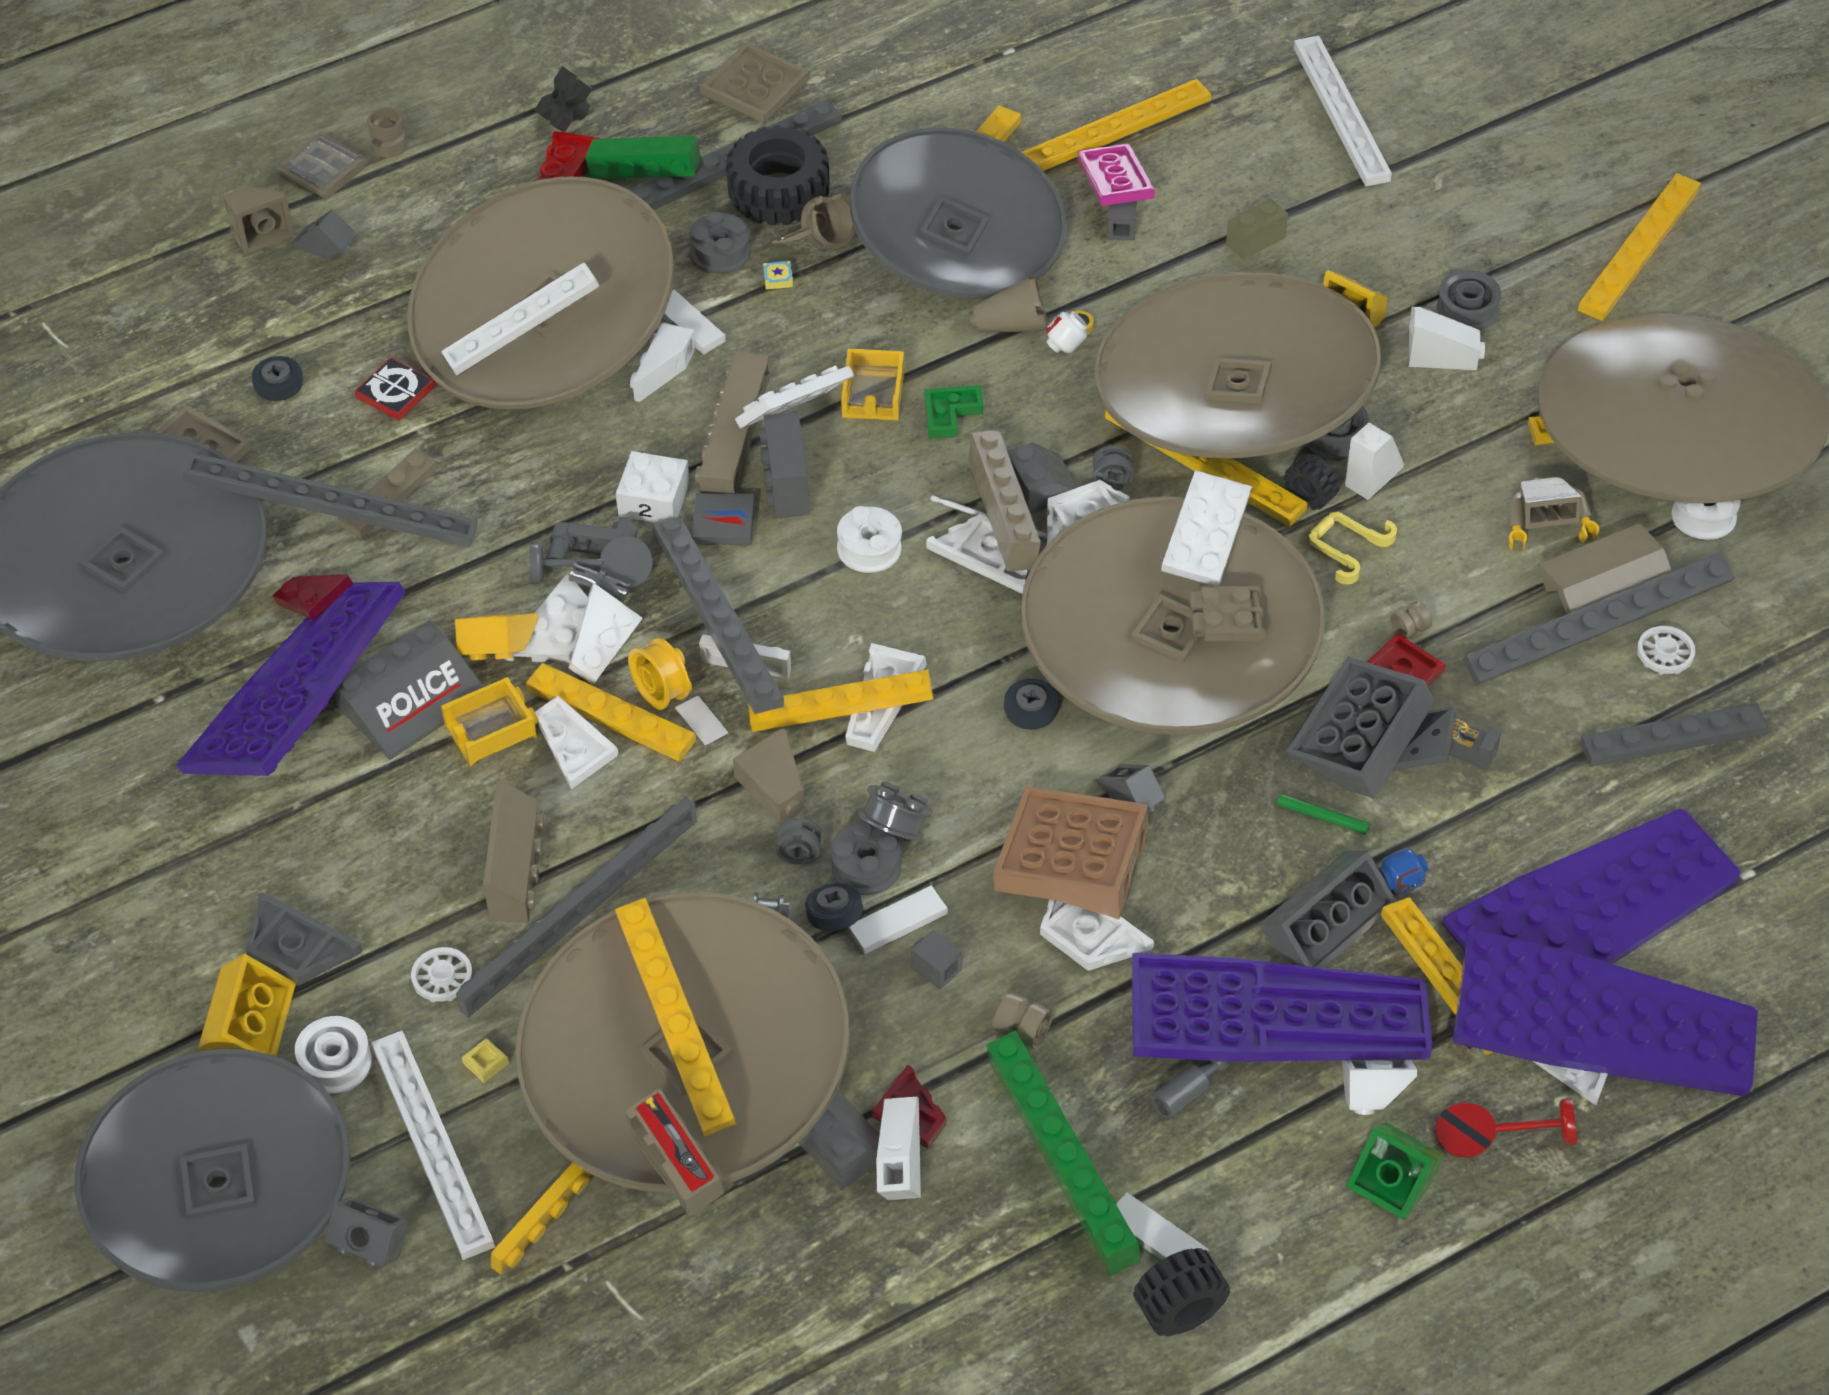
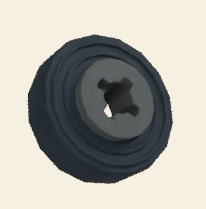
M273 356L266 358L254 367L252 372L253 388L258 396L265 400H286L300 391L303 385L302 369L290 357Z
M1028 678L1017 681L1005 693L1004 711L1006 716L1015 726L1022 729L1035 730L1044 728L1054 720L1058 713L1059 699L1055 689L1049 683L1040 679Z
M845 883L823 885L811 892L805 902L808 921L815 928L823 931H837L848 928L860 919L863 912L859 891Z

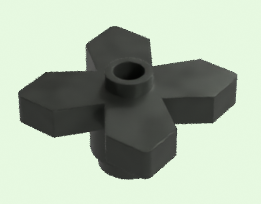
M564 66L560 68L554 78V90L552 93L543 96L535 108V111L540 116L550 120V124L563 133L566 132L573 120L580 121L587 116L590 104L586 99L592 91V87L580 79L576 80L577 75Z

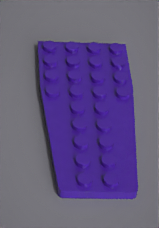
M353 582L351 587L314 620L305 618L226 704L176 764L182 774L269 776V774L273 773L277 769V764L286 753L294 748L298 738L310 728L312 721L319 712L327 707L328 700L405 595V590L400 582Z
M1677 809L1524 874L1444 916L1442 925L1464 951L1469 928L1567 950L1614 964L1736 884L1740 876V870L1687 811Z
M1469 928L1465 944L1453 1043L1552 1066L1608 1073V1075L1746 1096L1753 1086L1758 1012L1754 1007L1574 952Z
M1132 953L1133 1056L1232 1062L1426 1060L1431 1057L1433 1045L1426 982L1422 979L1237 958Z

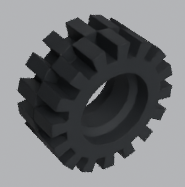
M1305 454L1285 471L1284 480L1287 481L1285 486L1286 488H1291L1289 492L1308 502L1307 508L1310 506L1311 510H1320L1337 495L1340 490L1338 487L1340 481L1335 479L1337 477L1336 472L1330 471L1332 469L1330 464L1324 465V459L1320 458L1317 460V455L1312 454L1310 456Z

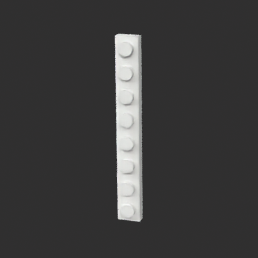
M1320 36L1294 40V50L1365 187L1391 182L1392 173Z
M403 1031L371 1042L373 1051L462 1260L495 1248L492 1236Z

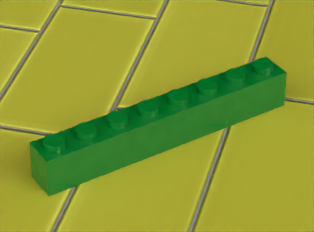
M1016 1030L986 1044L991 1067L1110 1276L1141 1261L1138 1241Z

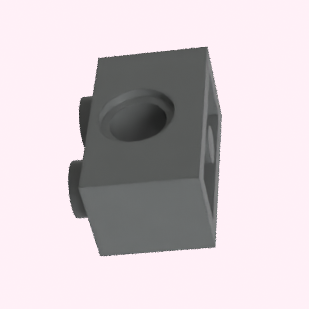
M348 1197L334 1204L324 1242L335 1246V1250L347 1255L355 1254L365 1258V1262L369 1265L383 1267L399 1259L409 1220L355 1198ZM363 1228L367 1231L369 1240L364 1237Z

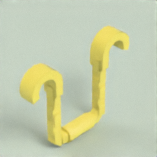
M1338 511L1332 512L1312 529L1311 534L1308 535L1309 545L1350 569L1352 572L1336 571L1335 580L1341 584H1353L1360 576L1359 562L1319 539L1334 525V521H1338L1367 538L1369 542L1380 547H1387L1395 542L1397 527L1393 522L1386 520L1384 532L1388 534L1382 535L1366 528Z

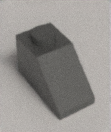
M330 210L305 226L291 245L296 249L329 259L337 253L339 255L344 254L352 245L349 241L356 232L333 210Z
M1119 764L1096 779L1098 785L1112 799L1148 804V814L1157 808V803L1165 799L1150 765Z

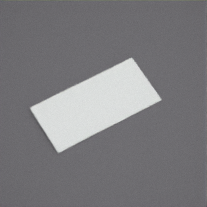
M699 696L675 707L704 745L728 734V731Z

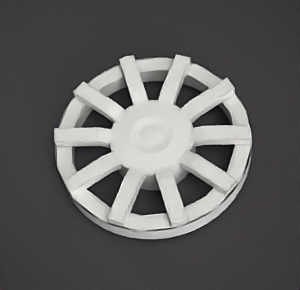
M1657 626L1648 629L1641 635L1637 646V656H1639L1646 668L1649 667L1659 672L1660 675H1663V673L1680 674L1681 671L1691 666L1695 656V645L1685 632L1670 626ZM1658 634H1667V637L1659 638ZM1674 635L1676 637H1679L1680 640L1676 641L1675 639L1671 638V636ZM1652 636L1655 640V644L1647 641L1646 639ZM1686 643L1689 649L1680 650L1679 647ZM1643 645L1653 650H1643ZM1654 655V657H1653L1652 659H1649V658L1647 657V656ZM1679 655H1690V656H1689V658L1686 660V659L1680 657ZM1658 660H1660V661H1661V665L1656 664L1655 662H1657ZM1674 660H1676V661H1678V662H1680V663H1682V664L1676 665V663L1674 662Z
M440 947L429 950L415 961L411 971L412 984L416 993L430 1000V1002L435 1003V1001L447 1000L450 1002L457 997L456 992L459 991L462 985L456 982L455 979H465L463 983L472 980L471 963L465 954L453 948ZM448 955L447 960H439L438 956ZM454 957L461 961L455 966L451 964ZM433 958L434 962L430 966L425 964L427 960ZM464 966L467 969V973H455ZM420 968L428 972L427 975H417ZM430 980L422 987L417 982ZM433 985L435 986L433 993L426 991ZM449 985H452L456 989L450 992ZM440 988H444L445 993L438 994Z

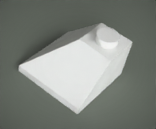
M1342 1060L1346 1103L1349 1109L1354 1110L1356 1114L1369 1115L1374 1114L1375 1110H1383L1417 1077V1068L1412 1060Z

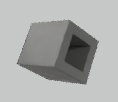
M1137 201L1109 205L1107 239L1135 241Z
M933 930L925 938L921 937L914 943L911 949L912 969L941 990L962 970V951Z

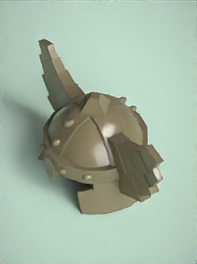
M843 193L832 196V199L830 197H822L821 195L812 198L807 202L802 211L801 225L789 231V233L775 238L772 243H787L806 237L814 245L834 249L845 247L852 240L856 232L850 214L849 198Z

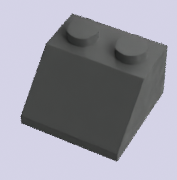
M1033 442L1007 450L1030 513L1046 509L1048 498L1078 488L1058 453Z

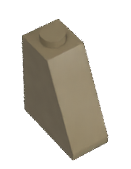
M783 728L733 759L735 778L780 824L788 818L797 816L805 808L803 786L787 733Z

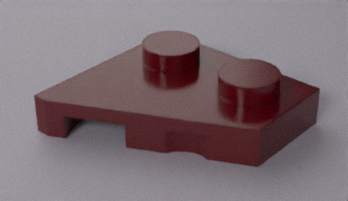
M347 574L297 576L286 581L272 596L276 604L314 620L351 587L353 582Z
M907 1065L872 1110V1118L879 1122L882 1121L884 1099L917 1096L919 1098L920 1145L929 1149L947 1125V1118L940 1107L933 1103L932 1096L927 1088L922 1087L915 1076L914 1069Z

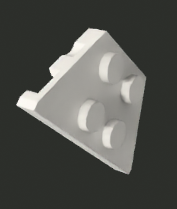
M1098 480L1048 498L1047 545L1061 531L1077 520L1110 505L1129 501L1130 497L1121 491H1115L1107 483Z
M979 514L968 519L966 523L948 528L949 533L935 539L934 536H931L926 540V549L1023 594L1027 570L1007 571L988 517Z
M566 574L535 612L538 613L539 619L526 650L513 652L514 657H531L532 662L552 660L570 663L589 599L576 582L569 581L570 575ZM508 658L505 660L514 661V658Z
M1049 899L1047 912L1043 917L1040 927L1041 936L1088 971L1130 958L1132 953L1149 952L1154 947V941L1121 916L1120 919H1116L1057 900Z

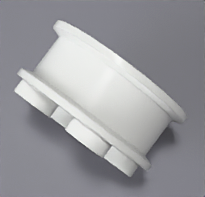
M1741 500L1717 503L1675 501L1671 511L1672 520L1679 530L1691 537L1705 540L1718 539L1726 536L1734 529L1737 522L1736 513L1740 508Z
M858 506L845 514L840 520L837 527V553L846 566L859 572L876 573L890 568L897 562L901 555L902 545L900 540L902 537V527L899 520L892 513L878 507Z
M329 1016L312 1022L300 1033L295 1044V1057L299 1068L317 1080L329 1094L352 1090L365 1079L371 1068L372 1055L366 1033L357 1022L346 1017Z

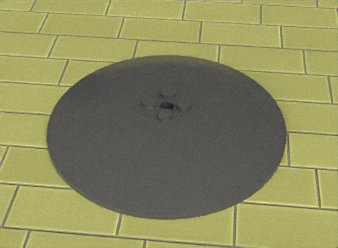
M151 432L110 434L79 441L41 457L13 476L0 489V631L13 641L31 650L57 658L77 661H114L140 657L167 649L197 635L214 624L241 599L260 568L267 543V522L261 499L183 481L182 472L190 453L230 462L233 461L219 451L202 443L169 434ZM129 558V561L126 563H116L119 559L125 560Z

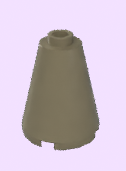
M1035 275L1029 276L973 305V312H969L972 328H978L980 333L1044 331L1048 326Z

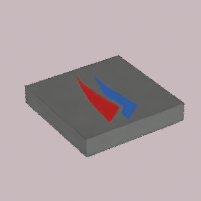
M696 493L692 529L694 542L696 544L751 545L755 503L754 494Z

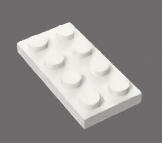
M833 366L821 372L822 376L817 377L816 374L802 379L800 381L801 384L796 385L795 382H792L780 388V392L774 393V391H770L758 397L759 401L752 402L743 407L744 413L735 418L739 428L741 429L764 420V415L779 414L824 396L854 376L850 366L839 370L837 366Z
M1195 470L1164 557L1161 571L1212 586H1219L1251 494L1252 486Z

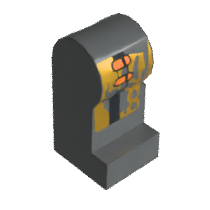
M1456 719L1449 755L1488 770L1498 752L1501 732L1489 728L1488 732L1473 726L1470 727L1464 721Z

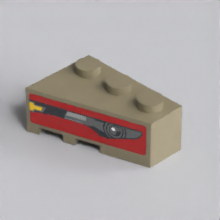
M660 1088L625 1109L636 1144L689 1216L724 1194L721 1184L724 1175L714 1161L709 1163L704 1155L706 1154L704 1147L696 1136H691L683 1118L677 1111L675 1112Z

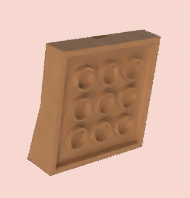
M1026 786L993 872L994 890L1057 900L1120 919L1128 895L1134 865L1137 858L1142 854L1149 833L1148 804Z

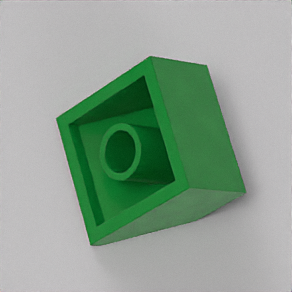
M1385 1122L1374 1127L1346 1187L1401 1219L1406 1220L1431 1185L1445 1155Z

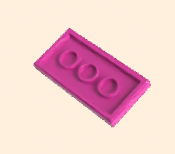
M1130 144L1078 152V161L1101 206L1155 198V189Z

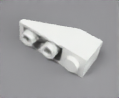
M662 323L658 332L653 333L648 351L644 352L641 356L638 371L633 372L631 376L630 388L633 389L634 401H642L686 369L695 351L693 329Z
M917 1096L884 1099L876 1164L877 1193L887 1200L921 1198L919 1098Z

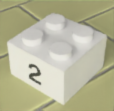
M631 451L616 492L618 516L653 523L669 518H677L690 484L688 460Z

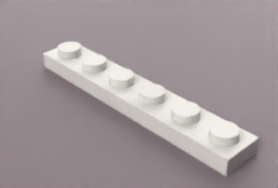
M583 262L441 352L457 376L595 290L600 285Z

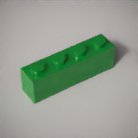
M696 136L605 138L592 140L586 154L590 177L594 179L687 177L695 175L701 156Z

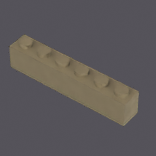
M735 351L733 362H728L726 369L727 382L721 385V402L716 403L714 409L715 423L709 425V443L703 446L701 457L703 463L702 466H697L695 482L700 484V493H737L756 423L740 429L735 418L744 413L743 407L752 402L759 401L758 397L765 394L770 377L769 355Z
M1000 431L972 432L968 461L1007 571L1031 570L1038 558L1040 539Z

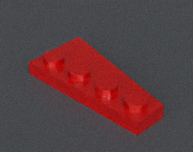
M553 131L551 136L552 144L547 147V158L545 163L541 164V175L537 180L555 177H581L588 167L586 154L592 140L600 138Z

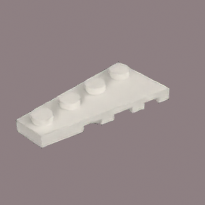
M871 643L869 661L866 662L863 671V681L924 670L927 665L926 658L922 655ZM902 705L852 714L845 736L847 745L875 752Z

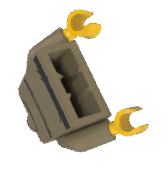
M1533 477L1529 481H1523L1520 483V491L1516 492L1508 503L1509 528H1512L1508 542L1510 550L1513 549V541L1515 540L1521 541L1523 544L1522 549H1525L1527 535L1521 530L1522 527L1533 529L1574 524L1581 521L1582 527L1578 533V538L1581 542L1585 543L1588 537L1587 532L1592 535L1593 540L1598 535V524L1589 519L1592 515L1585 494L1581 490L1571 487L1562 478L1541 479Z

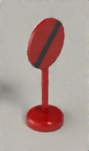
M1572 1098L1560 1100V1118L1495 1124L1493 1116L1484 1107L1475 1103L1462 1102L1451 1105L1444 1110L1436 1121L1435 1134L1438 1143L1446 1152L1456 1157L1470 1158L1481 1155L1492 1145L1496 1132L1561 1127L1564 1143L1567 1145H1577Z

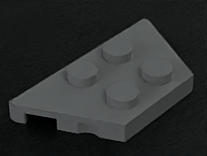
M263 892L258 896L259 906L251 926L253 932L248 939L247 955L288 979L302 984L362 952L361 943Z

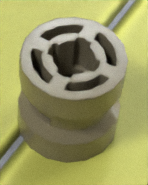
M1415 601L1409 604L1405 611L1398 610L1390 615V624L1395 634L1399 633L1406 639H1409L1415 635V631L1423 632L1432 626V617L1422 602Z

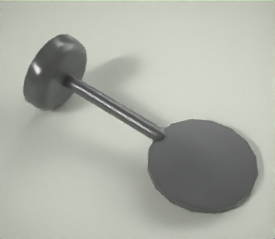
M630 536L617 537L607 543L601 552L600 559H544L543 546L540 543H530L531 584L542 582L544 567L573 566L575 563H578L581 566H600L601 570L606 571L608 576L627 583L629 582L631 583L630 588H634L646 581L651 573L653 560L651 551L646 544L638 538Z

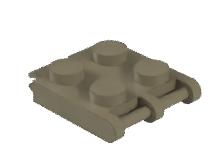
M1201 587L1200 591L1191 592L1190 604L1193 617V635L1204 637V641L1263 640L1266 634L1261 626L1263 609L1259 607L1260 587ZM1250 598L1253 600V607H1251ZM1253 619H1255L1256 628H1253Z

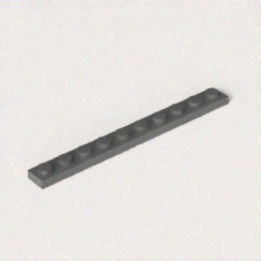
M825 100L773 125H781V128L792 126L796 127L798 131L803 129L809 132L811 137L841 123L842 117L841 113L828 100ZM736 142L702 157L694 176L659 177L631 190V192L642 198L655 210L727 176V155Z
M190 453L182 472L183 481L465 547H471L478 524L477 519L195 453Z
M681 517L669 518L653 523V533L754 714L784 707L783 695Z
M1719 552L1470 653L1463 658V661L1477 686L1731 582L1735 576L1722 552Z
M685 797L678 804L672 805L663 817L656 823L648 825L642 835L633 842L627 843L615 858L605 862L599 871L588 881H583L579 884L574 893L567 899L558 902L547 916L542 920L536 921L530 930L519 940L511 942L506 951L495 960L489 961L478 975L472 980L464 982L459 991L456 992L460 1012L468 1018L471 1017L697 822L695 803Z

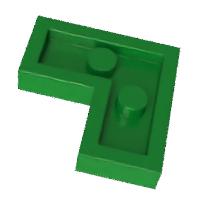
M981 385L924 389L929 438L957 437L956 416L983 414Z

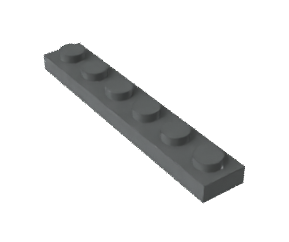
M1758 703L1582 735L1580 744L1590 767L1765 735L1768 725Z

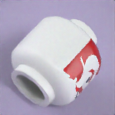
M1062 312L1046 327V333L1049 337L1046 342L1057 353L1060 350L1065 353H1072L1086 340V329L1088 326L1075 312Z

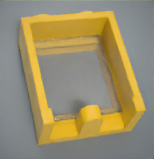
M848 349L846 366H850L854 376L843 383L841 396L842 418L899 421L905 372L904 351Z
M508 677L441 705L444 724L470 767L478 760L532 736L534 739L537 738L535 725L538 724V718L532 707H526L524 704L525 698L520 687H514Z

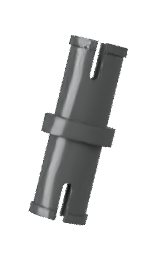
M578 563L573 565L574 569L570 572L569 581L589 588L595 583L611 596L622 601L626 600L631 583L608 576L607 572L603 570L597 572L578 565Z

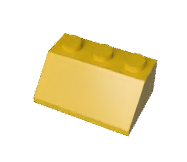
M244 953L221 966L198 1049L202 1051L215 1049L251 1050L276 1057L296 983Z

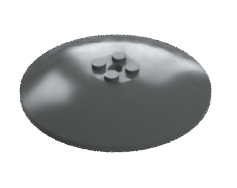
M946 127L917 129L899 134L878 145L864 158L854 175L849 198L850 214L855 230L864 246L891 273L916 287L932 293L954 298L987 299L1029 276L1035 275L1036 280H1039L1053 266L1063 246L1066 234L1065 210L1052 181L1025 154L985 134ZM954 225L960 230H952L948 226Z
M215 1049L196 1052L169 1060L144 1072L118 1091L96 1116L81 1145L76 1163L75 1196L77 1207L84 1227L93 1243L112 1264L126 1274L142 1282L176 1291L204 1292L230 1289L251 1283L281 1269L301 1255L323 1233L329 1224L334 1204L342 1200L347 1187L351 1160L350 1143L340 1110L330 1094L317 1080L298 1066L284 1059L251 1050ZM216 1177L227 1179L226 1183L219 1188L209 1186V1183Z

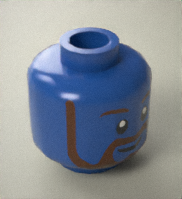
M1404 848L1385 856L1382 860V867L1378 868L1389 889L1399 895L1421 887L1425 882V872L1429 871L1423 855H1416L1409 848Z

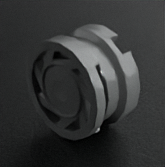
M1107 446L1098 450L1093 456L1094 481L1101 480L1110 485L1114 490L1124 488V484L1132 482L1134 478L1133 455L1129 450L1121 446Z
M793 818L780 824L777 833L779 839L776 843V854L779 858L792 864H808L817 860L820 855L822 834L821 828L816 823L807 819Z

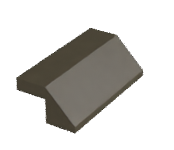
M1640 523L1537 564L1546 592L1558 591L1566 614L1672 572L1664 548Z

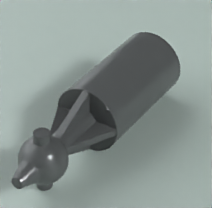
M1210 1060V1063L1197 1066L1190 1065L1151 1095L1152 1106L1161 1117L1170 1120L1206 1092L1211 1085L1216 1071L1226 1070L1230 1061Z

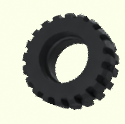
M773 125V128H766V126L758 128L757 132L750 131L745 134L744 139L740 138L727 155L726 173L729 198L734 207L740 210V213L747 218L751 216L756 222L761 223L765 221L768 225H776V223L787 225L791 224V221L794 220L799 222L801 221L802 211L808 201L820 195L822 197L829 195L830 178L827 151L815 136L810 137V133L803 129L798 131L796 127L792 126L781 128V125ZM777 172L792 174L786 177L779 178L765 176L767 174Z

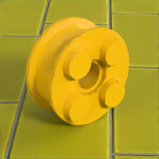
M654 638L650 641L647 648H634L630 651L628 664L632 679L642 697L653 708L663 710L669 705L670 700L674 698L682 700L688 696L692 690V684L684 666L685 657L679 648H673L662 638Z

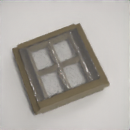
M320 133L319 135L316 134L280 164L281 166L277 168L279 174L315 194L327 198L331 197L361 172L368 163V159Z

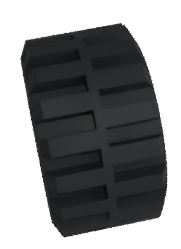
M1191 1248L1174 1253L1151 1267L1139 1279L1134 1288L1133 1297L1157 1335L1173 1336L1192 1330L1211 1318L1226 1302L1230 1294V1287L1209 1252L1202 1248Z

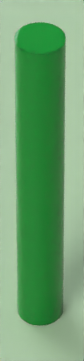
M1280 794L1277 801V806L1367 835L1370 827L1368 822L1284 794Z

